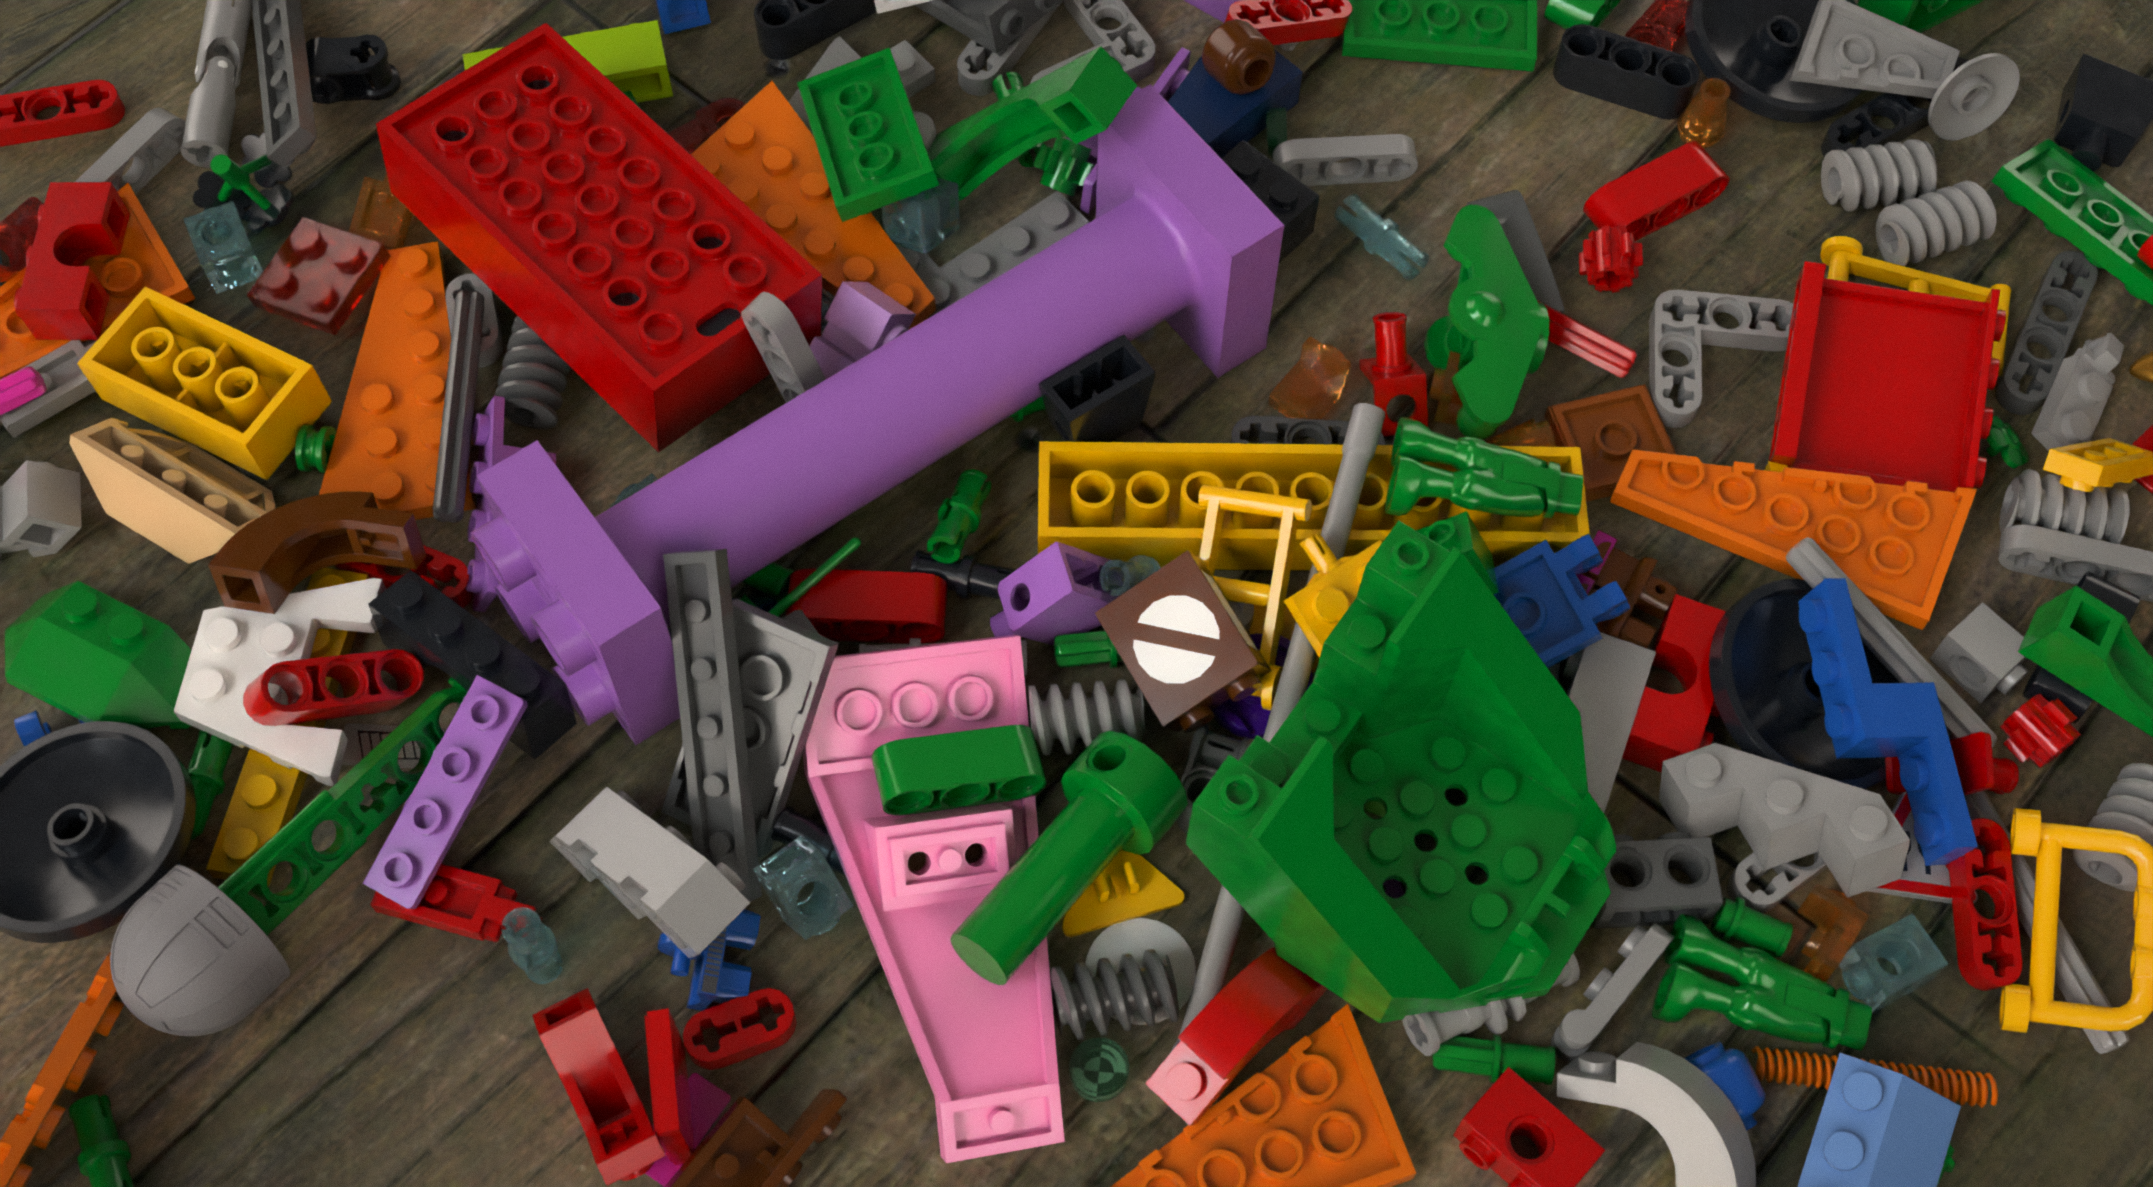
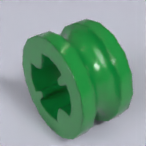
M310 424L301 426L295 445V459L299 471L311 472L314 467H317L320 473L325 474L336 435L334 427L323 426L320 431H317L315 426Z

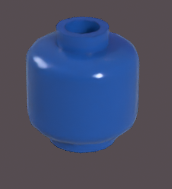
M1717 1042L1684 1057L1685 1060L1710 1077L1724 1092L1739 1114L1746 1131L1757 1124L1753 1113L1758 1111L1764 1104L1766 1093L1743 1051L1731 1048L1725 1049L1722 1042Z

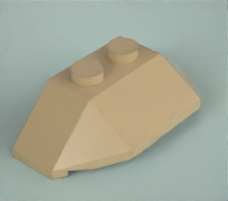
M115 418L107 419L70 434L69 444L105 513L188 564L218 553L224 544L239 530L258 517L275 509L271 490L192 443L152 430L128 428V422Z

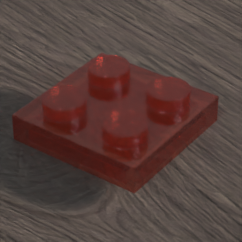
M302 217L246 296L259 309L336 336L391 255L381 243Z

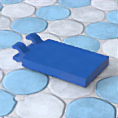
M1589 534L1578 538L1556 553L1552 551L1547 540H1544L1494 568L1499 593L1493 595L1547 668L1603 639L1595 625L1596 623L1613 619L1631 609L1617 581L1603 586L1588 596L1576 574L1590 571L1604 562Z

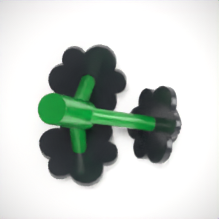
M265 132L260 136L250 134L243 138L241 146L246 156L242 160V166H238L226 155L219 154L211 160L210 167L212 171H207L200 175L197 181L199 189L194 192L192 199L196 206L203 208V216L209 223L221 225L228 219L231 222L239 223L244 219L248 223V228L253 233H259L266 227L278 225L287 216L295 196L283 184L277 183L278 181L286 182L291 179L292 170L289 166L293 164L295 158L286 167H282L268 159ZM254 173L256 182L261 187L271 188V190L264 189L259 192L250 183L249 175Z

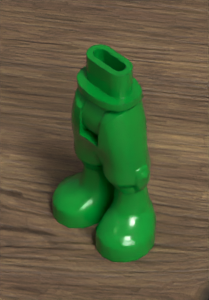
M1401 417L1398 422L1391 452L1390 463L1394 468L1386 495L1385 514L1407 515L1419 499L1437 497L1451 500L1455 505L1469 510L1504 516L1533 517L1542 514L1543 518L1551 519L1555 512L1574 516L1578 515L1582 501L1583 475L1562 472L1560 463L1550 461L1548 464L1546 461L1529 454L1486 443L1474 437H1461L1456 440L1431 431L1420 421L1412 418ZM1432 462L1451 465L1457 471L1452 472L1424 463Z
M1686 914L1678 916L1670 931V934L1675 938L1664 953L1665 963L1671 966L1662 976L1656 990L1652 1007L1654 1019L1665 1023H1676L1693 1009H1702L1721 1013L1731 1023L1744 1030H1755L1785 1040L1808 1044L1822 1043L1823 1047L1829 1049L1836 1048L1838 1044L1858 1051L1864 1048L1871 1021V1006L1849 999V991L1847 989L1838 988L1835 990L1827 982L1773 958L1765 950L1752 947L1738 949L1716 938L1701 920ZM1693 968H1705L1729 975L1739 986H1730L1710 978Z

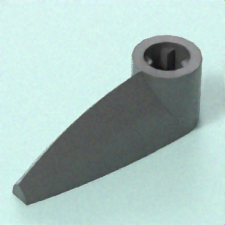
M1511 190L1467 202L1466 206L1480 205L1493 212L1509 241L1536 300L1564 314L1565 309L1557 284L1522 194L1518 190Z

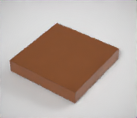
M1645 384L1548 406L1544 415L1557 447L1581 448L1586 502L1613 495L1632 449L1676 454Z

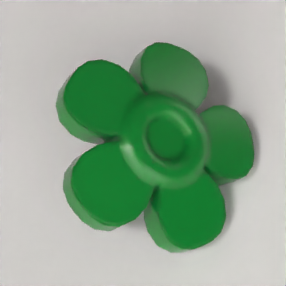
M1993 415L1991 429L1987 437L1990 445L1986 448L1987 453L1993 457L2001 452L2004 462L2013 469L2029 462L2028 452L2019 441L2020 437L2009 423H2003L2001 419Z

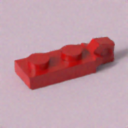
M444 864L440 865L416 909L405 908L377 891L370 904L377 913L480 941L486 939L498 942L502 932L534 940L542 921V917L538 916L534 906L515 902L518 893H516V890L505 887L500 879Z

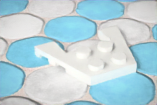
M371 578L292 593L288 595L275 614L224 606L203 610L174 713L180 721L241 748L244 746L269 756L277 764L289 769L294 767L312 775L318 782L327 786H334L339 777L348 738L343 730L296 726L292 724L264 726L255 722L247 714L243 705V694L247 686L273 664L282 661L309 659L319 628L376 633L377 627L368 603L387 589L383 580ZM268 683L270 696L276 702L288 705L286 692L280 686Z

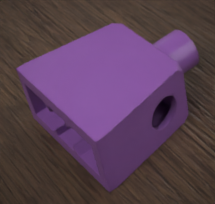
M1057 541L999 582L997 590L1003 610L990 618V626L995 637L1015 634L1049 645H1054L1055 637L1058 635L1090 631L1101 625L1095 612L1126 592L1117 563Z

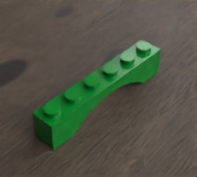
M1100 46L936 134L935 140L928 150V155L939 186L923 191L920 194L937 211H940L963 200L1004 165L1040 143L1052 138L1065 136L1070 138L1075 144H1078L1107 130L1138 85L1123 70L1121 64Z
M2078 586L2072 587L2038 607L2018 652L2153 737V658L2133 634L2126 617Z

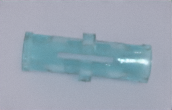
M1357 194L1348 196L1343 202L1357 213V217H1354L1350 212L1339 206L1335 212V220L1342 223L1365 242V250L1373 256L1379 254L1400 272L1407 281L1418 276L1420 272L1406 261V257H1409L1424 269L1429 261V255L1426 252H1422L1411 241L1398 232L1399 225L1392 219L1380 217Z
M521 907L509 912L502 921V925L507 930L501 931L503 937L508 942V954L514 964L524 970L528 978L534 983L546 984L557 979L562 971V967L558 963L563 962L557 951V939L551 929L541 923L538 914L530 908Z

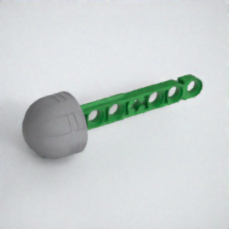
M451 677L448 682L452 687L433 693L328 791L324 789L219 887H216L195 871L182 865H176L133 904L121 920L114 935L110 954V968L112 980L119 997L135 1017L158 1031L178 1036H202L216 1033L244 1019L290 976V970L285 959L267 936L367 842L366 838L412 794L436 746L445 734L439 723L441 711L450 703H456L460 707L467 694V691L455 679ZM415 741L420 748L419 762L415 768L403 772L398 764L399 751L406 743ZM388 777L394 779L396 783L391 784L384 781ZM364 785L374 787L370 792L373 802L369 807L360 804L365 798L361 791ZM331 820L336 828L335 840L329 848L317 852L312 845L313 831L318 824ZM287 861L292 868L293 876L291 882L281 892L272 893L267 886L269 871L279 862ZM251 890L257 897L266 901V905L263 906L259 900L250 896L248 892Z

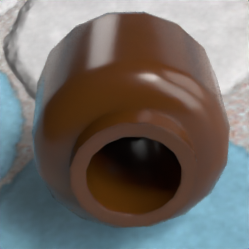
M1235 19L1224 22L1208 36L1203 47L1202 62L1206 72L1233 94L1243 95L1260 89L1270 79L1275 66L1276 53L1273 44L1247 21Z

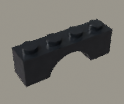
M412 570L368 603L383 645L390 650H405L413 654L420 661L423 670L429 665L436 666L455 679L467 692L476 676L479 675L526 700L527 708L509 740L536 760L577 724L564 682Z

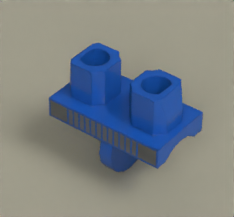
M744 909L698 956L688 958L664 933L660 934L658 950L673 957L671 974L688 976L690 961L695 960L686 1008L702 1011L712 1001L724 1003L748 995L752 974L751 967L723 962L725 946L745 950L753 948L759 931L761 918L759 914Z

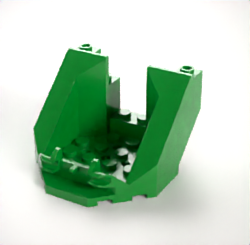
M1401 521L1396 523L1367 563L1356 599L1323 644L1312 684L1270 742L1257 735L1239 760L1230 754L1227 756L1193 803L1185 843L1274 941L1276 953L1279 957L1378 1023L1402 1020L1408 1015L1432 1011L1444 1013L1485 1006L1491 1001L1522 996V999L1546 995L1611 894L1604 870L1617 850L1611 825L1588 791L1580 711L1462 551L1455 547L1449 551ZM1451 788L1460 789L1466 796V803L1461 806L1450 804L1445 798V792ZM1370 801L1379 802L1384 806L1386 815L1380 819H1372L1366 815L1364 805ZM1421 833L1429 834L1434 838L1436 848L1429 852L1421 851L1416 847L1414 837ZM1470 866H1478L1485 871L1487 881L1480 885L1473 884L1466 878L1465 870ZM1390 879L1398 880L1403 884L1405 894L1400 898H1391L1384 892L1383 883Z

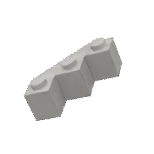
M26 460L3 486H0V563H2V553L29 549L32 557L55 554L82 528L80 472L59 468L49 462Z
M1718 743L1667 759L1662 763L1659 801L1677 832L1688 833L1691 835V838H1703L1738 826L1764 870L1819 852L1847 898L1901 879L1910 839L1878 793Z
M606 787L549 841L589 882L598 878L638 920L647 916L688 958L698 956L751 903L741 893L746 888L744 882L731 868L722 862L715 867L706 857L694 850L690 842L677 829L670 825L666 829L644 814L640 806L622 790L615 793Z

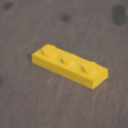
M2106 438L2051 448L2043 470L2061 475L2059 483L2066 487L2093 492L2094 487H2113L2114 483L2117 482L2132 483V480L2135 478L2153 475V452Z

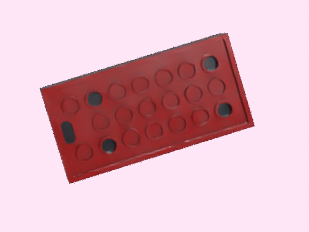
M547 23L542 24L376 123L391 193L658 453L771 374L741 317L742 310L760 293L768 292L776 296L790 309L809 346L815 336H821L822 274Z

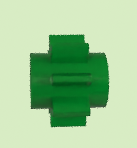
M1063 137L1056 138L1053 147L1041 144L1033 163L1034 167L1043 170L1039 183L1074 197L1078 185L1083 186L1086 177L1095 166L1088 162L1092 149L1081 144H1075L1073 141Z

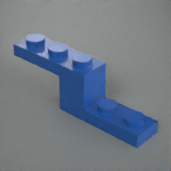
M1825 578L1798 601L1800 608L1799 623L1802 630L1806 632L1812 657V675L1814 681L1819 685L1825 710V728L1827 734L1832 738L1836 758L1898 757L1900 781L1907 791L1914 818V835L1921 846L1925 865H1947L1977 848L1978 845L1934 682L1872 683L1846 578Z

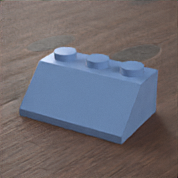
M1839 1053L1797 1187H1937L1961 1106L1901 1073Z

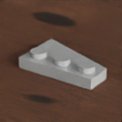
M1819 0L1790 80L1932 99L1940 85L1953 72L1960 50L1845 0Z

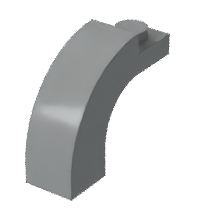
M1636 1042L1618 1058L1605 1052L1581 1053L1557 1073V1097L1623 1108L1648 1121L1663 1137L1672 1154L1675 1166L1676 1187H1756V1167L1753 1149L1739 1114L1724 1092L1710 1077L1684 1058L1654 1045Z

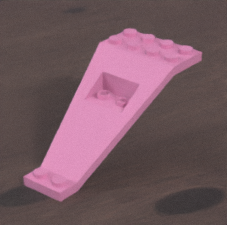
M1015 634L835 656L803 751L806 779L935 1096L940 1156L945 1163L1065 1142L1047 936L1005 985L991 983L979 976L958 956L950 941L952 934L1039 837L1035 795L1024 799L904 816L889 815L883 811L871 755L879 746L899 739L1008 725H1024L1029 727L1021 636ZM979 843L982 847L980 859L974 863H968L965 858L967 848L972 844ZM915 852H924L926 857L924 866L918 871H910L908 868L910 856Z

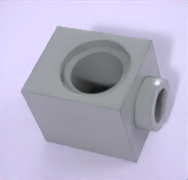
M1983 602L1947 634L1929 658L1979 703H1982L1996 689L2006 695L2029 672L2021 665L2026 657L2018 652L2024 637Z

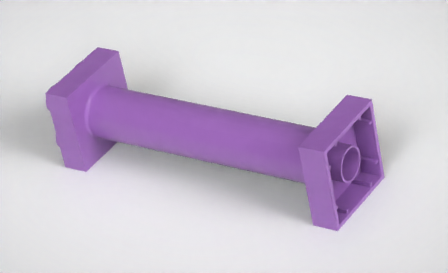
M1150 84L1132 94L1107 130L1098 134L1096 219L596 517L592 515L538 440L476 475L494 519L472 531V539L488 567L500 584L494 587L495 591L518 630L530 644L541 638L557 663V666L552 668L553 674L566 684L571 704L581 719L590 726L612 712L634 744L638 745L680 718L673 645L667 628L670 626L663 554L680 551L727 549L730 587L732 588L1040 398L1042 395L1039 383L1122 335H1125L1129 341H1132L1164 320L1168 322L1217 378L1221 377L1266 348L1284 224Z

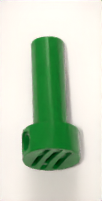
M1109 730L1100 733L1066 770L1061 784L1064 795L1069 802L1067 806L951 936V944L958 956L979 976L991 983L1005 985L1121 849L1138 855L1149 853L1184 813L1188 800L1182 783L1167 763L1142 742L1124 733Z

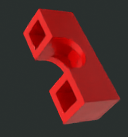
M50 182L45 203L41 204L38 209V228L34 243L27 249V268L22 287L17 289L14 297L16 314L24 321L36 340H98L100 337L109 295L91 267L80 265L96 256L120 255L130 213L112 182Z
M1675 594L1662 620L1653 651L1656 654L1652 666L1672 673L1680 681L1684 692L1667 694L1645 686L1622 759L1662 773L1663 761L1712 744L1714 733L1706 731L1705 728L1709 715L1717 718L1719 711L1711 689L1709 655L1713 635L1726 611Z

